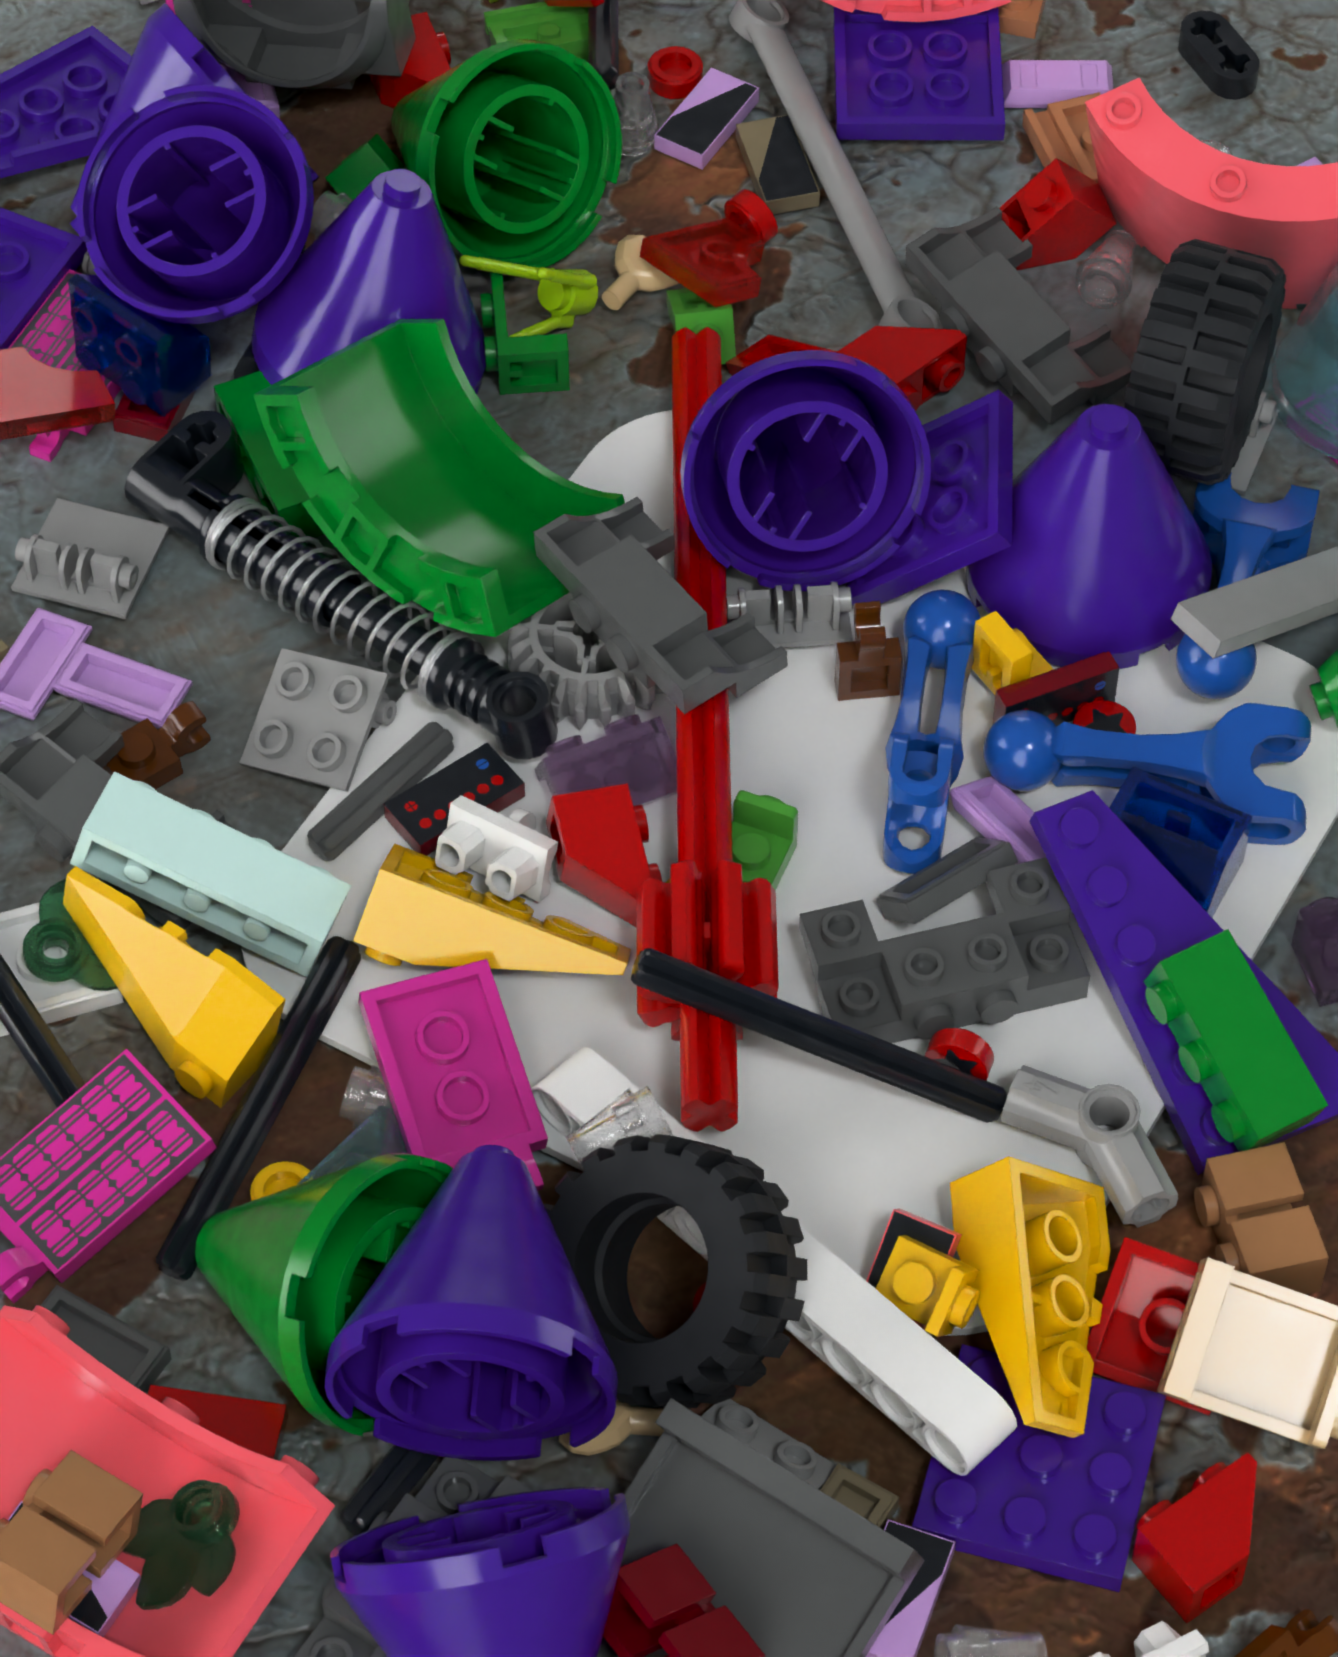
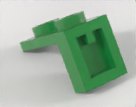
M490 272L491 293L480 294L483 329L494 328V336L484 337L486 372L498 371L500 395L570 390L567 333L508 337L502 274Z

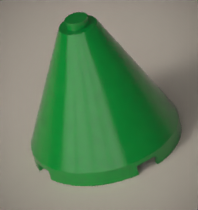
M518 39L490 46L404 96L397 103L392 114V132L406 168L416 173L429 185L453 251L459 257L469 255L537 268L548 267L574 251L590 235L602 218L601 215L594 213L603 195L607 181L614 184L617 183L622 157V133L614 98L602 76L590 63L551 43L531 39Z
M389 1153L377 1156L219 1212L204 1224L198 1234L195 1257L201 1273L300 1404L313 1417L332 1428L358 1436L374 1431L375 1418L353 1406L352 1418L345 1419L331 1405L325 1391L328 1352L331 1343L453 1168L443 1162L408 1153Z

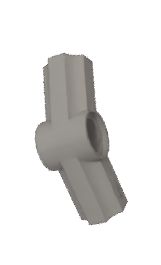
M1025 1065L1017 1070L1003 1107L1001 1122L1075 1148L1076 1154L1081 1161L1095 1170L1123 1225L1134 1224L1138 1228L1158 1221L1163 1214L1177 1204L1178 1193L1139 1122L1141 1109L1137 1098L1131 1091L1113 1084L1097 1085L1089 1089ZM1097 1125H1110L1118 1130H1104Z

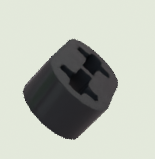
M1201 10L1187 15L1181 22L1178 50L1186 62L1217 96L1237 100L1252 94L1257 85L1260 64L1256 53L1220 14Z

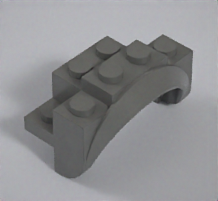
M173 0L175 14L220 64H224L244 75L246 82L265 83L288 89H352L356 78L361 74L401 77L416 39L408 6L409 0H251L253 8L240 0Z

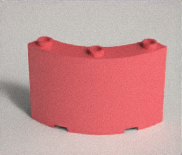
M1140 77L1085 102L1099 185L1113 216L1131 239L1141 248L1144 246L1166 264H1169L1171 254L1179 247V244L1194 239L1270 258L1279 264L1286 275L1283 309H1297V304H1323L1333 302V307L1338 306V162L1314 166H1280L1253 162L1221 152L1193 137L1166 115L1150 96Z
M4 1305L0 1310V1519H9L18 1504L23 1501L32 1481L43 1469L47 1468L53 1472L72 1450L143 1493L138 1532L116 1559L139 1573L142 1583L104 1637L69 1618L52 1635L1 1602L0 1624L52 1657H233L335 1507L328 1498L315 1488L319 1477L310 1468L293 1457L284 1455L278 1461L248 1450L198 1425L200 1423L199 1417L188 1407L173 1398L165 1397L162 1403L155 1400L67 1337L71 1330L70 1327L50 1310L36 1305L32 1311Z

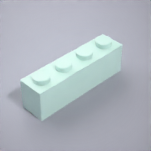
M115 771L86 820L70 864L305 977H308L352 886L335 878L330 872L321 867L310 866L275 849L263 839L250 837L217 821L205 811L192 809L157 792L153 787L144 782L129 779Z

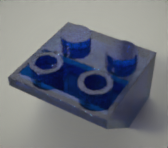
M76 273L68 280L76 347L75 353L78 360L87 370H97L99 374H102L121 387L125 395L134 403L139 405L145 404L165 417L212 376L209 337L190 324L170 323L155 319L138 311L109 290L97 275Z
M1132 767L1109 808L1213 918L1244 861L1252 815Z

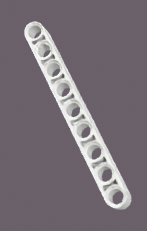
M588 1047L580 1048L532 1088L538 1110L545 1120L586 1156L599 1147L614 1150L613 1146L618 1139L634 1135L652 1138L655 1134L702 1142L606 1059ZM676 1206L657 1216L658 1219L708 1261L707 1249L702 1233L692 1216L683 1207ZM781 1211L783 1216L790 1217L785 1211ZM800 1225L804 1239L802 1242L794 1244L796 1257L807 1259V1280H797L795 1299L805 1302L800 1320H788L785 1329L943 1466L960 1476L967 1475L1015 1431L1017 1421L1010 1406L991 1386Z

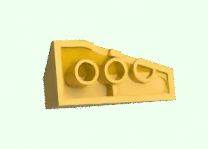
M395 843L378 872L353 939L354 942L366 946L364 952L369 957L393 966H400L404 960L414 965L457 967L487 959L490 969L623 975L631 953L630 948L566 918L548 915L544 922L532 917L534 910L524 903L525 899L517 896L509 902L491 892L483 894L476 891L470 885L474 875L465 871L453 875L437 867L434 858Z
M75 866L66 875L63 897L64 907L168 1066L174 1071L179 1084L191 1095L200 1099L206 1096L219 1108H222L259 1068L277 1035L286 999L236 959L215 948L207 957L190 947L186 942L188 939L186 930L168 920L164 926L158 928L146 921L145 915L136 901Z
M1008 1156L950 1183L953 1228L955 1232L962 1234L956 1250L962 1262L980 1270L973 1284V1288L980 1290L977 1304L1024 1425L1075 1438L1084 1434L1094 1362L1087 1351L1089 1329L1100 1324L1103 1305L1094 1298L1097 1274L1108 1270L1110 1257L1104 1187Z

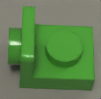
M687 288L666 290L668 314L675 333L687 327L697 334L705 327H709L721 337V365L726 364L727 361L736 356L733 308L731 304L714 307Z
M740 790L733 802V862L742 864L743 882H750L761 877L767 879L776 891L797 847L798 810L776 797L769 795L759 796Z

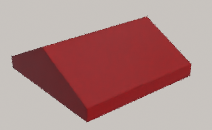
M1124 1237L1101 1301L1103 1305L1100 1324L1092 1326L1088 1337L1087 1351L1094 1362V1374L1121 1384L1157 1392L1199 1263ZM1166 1396L1165 1400L1207 1416H1210L1212 1413L1206 1409Z

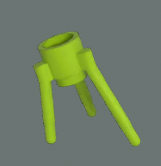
M462 255L459 259L460 265L464 267L540 282L537 290L540 304L552 314L551 317L526 327L509 337L544 335L556 329L572 328L575 315H585L591 312L598 299L597 278L585 269L537 268L469 255Z

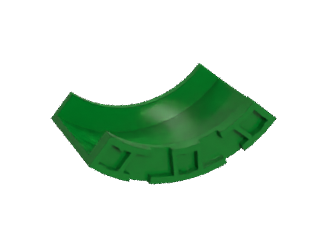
M399 319L253 394L263 427L279 464L283 470L292 466L298 480L310 497L309 500L302 504L331 543L369 581L394 600L403 605L412 600L427 610L434 612L433 621L470 634L497 637L568 594L569 590L536 556L533 532L563 514L574 516L596 515L625 504L623 494L607 493L586 488L547 469L528 455L506 434L484 407L470 385L451 343L444 319Z

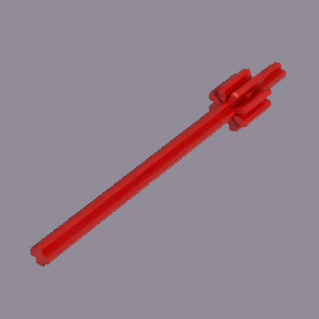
M684 327L672 336L674 579L707 612L709 631L727 624L726 567L718 562L706 549L691 524L683 499L680 469L682 452L690 427L707 399L722 385L721 337L709 327H705L697 334ZM726 688L686 714L676 706L678 862L670 865L671 883L650 878L645 880L636 892L637 956L644 949L652 948L777 998L779 980L776 891L767 879L761 877L750 882H743L742 864L733 862L729 689ZM637 986V1014L641 1020L650 1027L671 1022V1040L680 1042L681 1123L686 1128L695 1132H699L709 1125L720 1132L734 1127L738 1123L737 1041L743 1040V1027Z

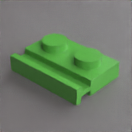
M543 1L484 12L485 31L490 36L491 46L510 40H539L560 46L576 57L588 60V7L548 6Z

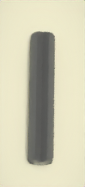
M437 722L426 724L308 831V845L311 850L325 861H331L338 857L384 814V803L415 786L453 751V736L449 730L444 729Z

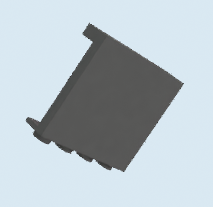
M670 1398L655 1422L664 1432L624 1494L630 1520V1531L621 1566L678 1543L716 1592L711 1601L712 1605L716 1609L726 1605L762 1650L765 1657H866L925 1560L909 1545ZM602 1637L597 1657H619L606 1639ZM662 1648L644 1657H664L668 1654Z

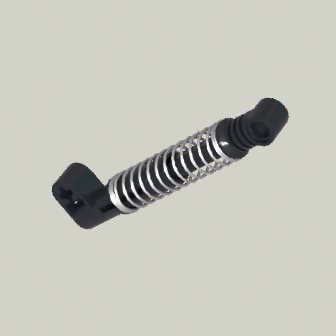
M199 411L188 415L151 447L131 468L124 488L127 500L132 505L197 545L202 557L216 569L227 570L231 579L241 580L244 578V583L249 590L257 591L261 589V594L265 600L271 602L278 600L281 610L289 613L295 611V616L299 622L307 624L313 621V628L316 633L324 635L330 632L332 642L340 646L347 644V648L352 656L360 657L365 654V661L369 667L377 668L383 665V672L388 673L390 679L400 677L404 689L412 691L418 688L421 700L427 702V704L443 710L455 709L475 724H480L483 729L496 737L498 747L505 755L515 759H532L543 755L555 743L558 728L546 683L539 676L530 672L515 671L511 673L507 668L489 659L485 655L481 643L466 632L444 626L440 623V626L430 630L429 619L433 620V613H428L424 607L410 601L395 607V600L388 594L382 593L377 596V586L371 581L361 584L359 574H363L346 558H341L334 549L323 547L318 539L306 536L301 528L289 525L283 517L272 515L267 507L262 506L254 499L241 494L229 495L228 492L242 478L244 465L230 422L223 414L215 411ZM274 521L281 523L283 527H280ZM291 531L297 533L300 538L293 535ZM308 542L315 544L317 548L315 549L314 547L309 545ZM325 553L332 555L334 559H331ZM342 564L348 565L352 570L347 569ZM232 568H233L234 570H236L237 572L241 573V575H240V574H235L234 571L232 570ZM249 579H250L251 581L255 582V583L258 584V585H253V584H251V582L249 581ZM372 586L373 595L363 589ZM266 590L269 591L270 593H272V594L275 595V596L268 595V593L266 592ZM389 597L390 606L380 600ZM284 602L288 603L292 607L285 606ZM407 608L408 617L398 611ZM412 608L418 609L422 615L412 619ZM300 612H302L309 618L303 617ZM425 619V628L416 622ZM318 623L324 627H328V629L320 628ZM339 626L349 631L347 639L340 640L335 636V630ZM447 630L453 631L455 633L447 635ZM442 631L443 639L437 637L434 633ZM359 637L367 642L365 650H354L352 641ZM376 648L384 653L383 661L373 662L370 658V652ZM392 659L402 665L401 672L396 674L390 673L387 663ZM409 670L419 676L417 684H407L405 674Z

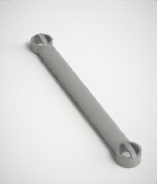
M737 0L729 15L730 24L740 36L748 40L749 43H753L884 311L878 326L943 329L937 312L927 303L916 297L784 31L790 18L788 10L779 0Z

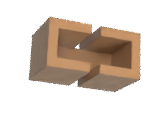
M1285 1142L1207 1158L1202 1185L1195 1188L1194 1200L1203 1227L1212 1226L1218 1242L1215 1248L1216 1260L1235 1266L1234 1270L1303 1294L1320 1292L1329 1256L1309 1205L1292 1208L1291 1203L1303 1200L1304 1191Z
M72 1450L53 1472L47 1468L43 1469L30 1484L23 1499V1507L11 1521L5 1518L0 1519V1602L54 1635L92 1589V1580L82 1575V1573L87 1570L96 1577L101 1578L136 1536L143 1493Z

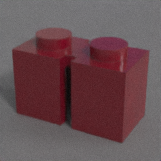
M678 1543L620 1567L603 1637L619 1657H644L662 1648L668 1654L664 1657H765V1654L726 1605L717 1609L712 1605L711 1601L716 1592Z

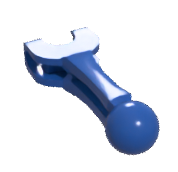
M1232 472L1223 482L1213 485L1198 482L1193 506L1195 509L1193 517L1207 541L1211 561L1216 569L1218 588L1307 557L1320 490L1291 485L1284 499L1273 503H1255L1240 497L1232 489ZM1185 634L1176 652V666L1183 683L1195 694L1208 699H1224L1239 693L1248 685L1256 669L1257 655L1254 644L1212 658Z
M941 589L923 594L909 607L903 622V637L906 645L904 649V674L900 703L893 729L885 747L889 779L882 854L887 866L909 874H915L941 858L950 787L958 777L964 758L962 744L963 708L967 682L974 661L973 639L975 621L980 619L981 616L975 605L967 597L952 590ZM930 667L945 669L944 687L935 733L926 735L920 732L928 671ZM906 827L924 829L930 836V840L926 845L914 850L902 846L898 839L900 831Z
M1245 703L1228 711L1211 730L1180 734L1145 735L1094 730L1065 721L1056 726L1051 719L1039 712L1016 710L1003 715L995 721L984 741V760L990 774L999 783L1013 790L1031 791L1039 789L1051 781L1055 786L1098 785L1131 788L1164 795L1201 807L1216 830L1230 840L1240 843L1286 845L1299 839L1306 831V809L1298 795L1265 785L1253 771L1261 764L1293 762L1303 755L1311 741V723L1303 712L1296 709L1258 703Z

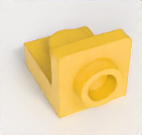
M997 611L975 621L973 639L974 661L971 669L994 695H996L997 689L1054 670L1028 641L1023 632L1017 628L1012 629Z
M899 1235L876 1286V1290L909 1318L926 1325V1332L936 1337L952 1334L955 1326L963 1329L969 1322L980 1297V1290L973 1288L980 1270L907 1235Z

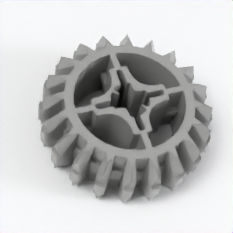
M570 592L511 628V633L508 634L509 670L511 672H530L539 676L546 683L556 724L567 716L575 717L580 730L588 719H599L607 729L611 716L619 715L631 722L633 714H635V706L651 710L652 703L655 701V694L664 693L656 684L647 689L631 671L624 673L615 665L607 651L606 644L594 631L590 633L585 632L575 621L569 608V601L573 599Z

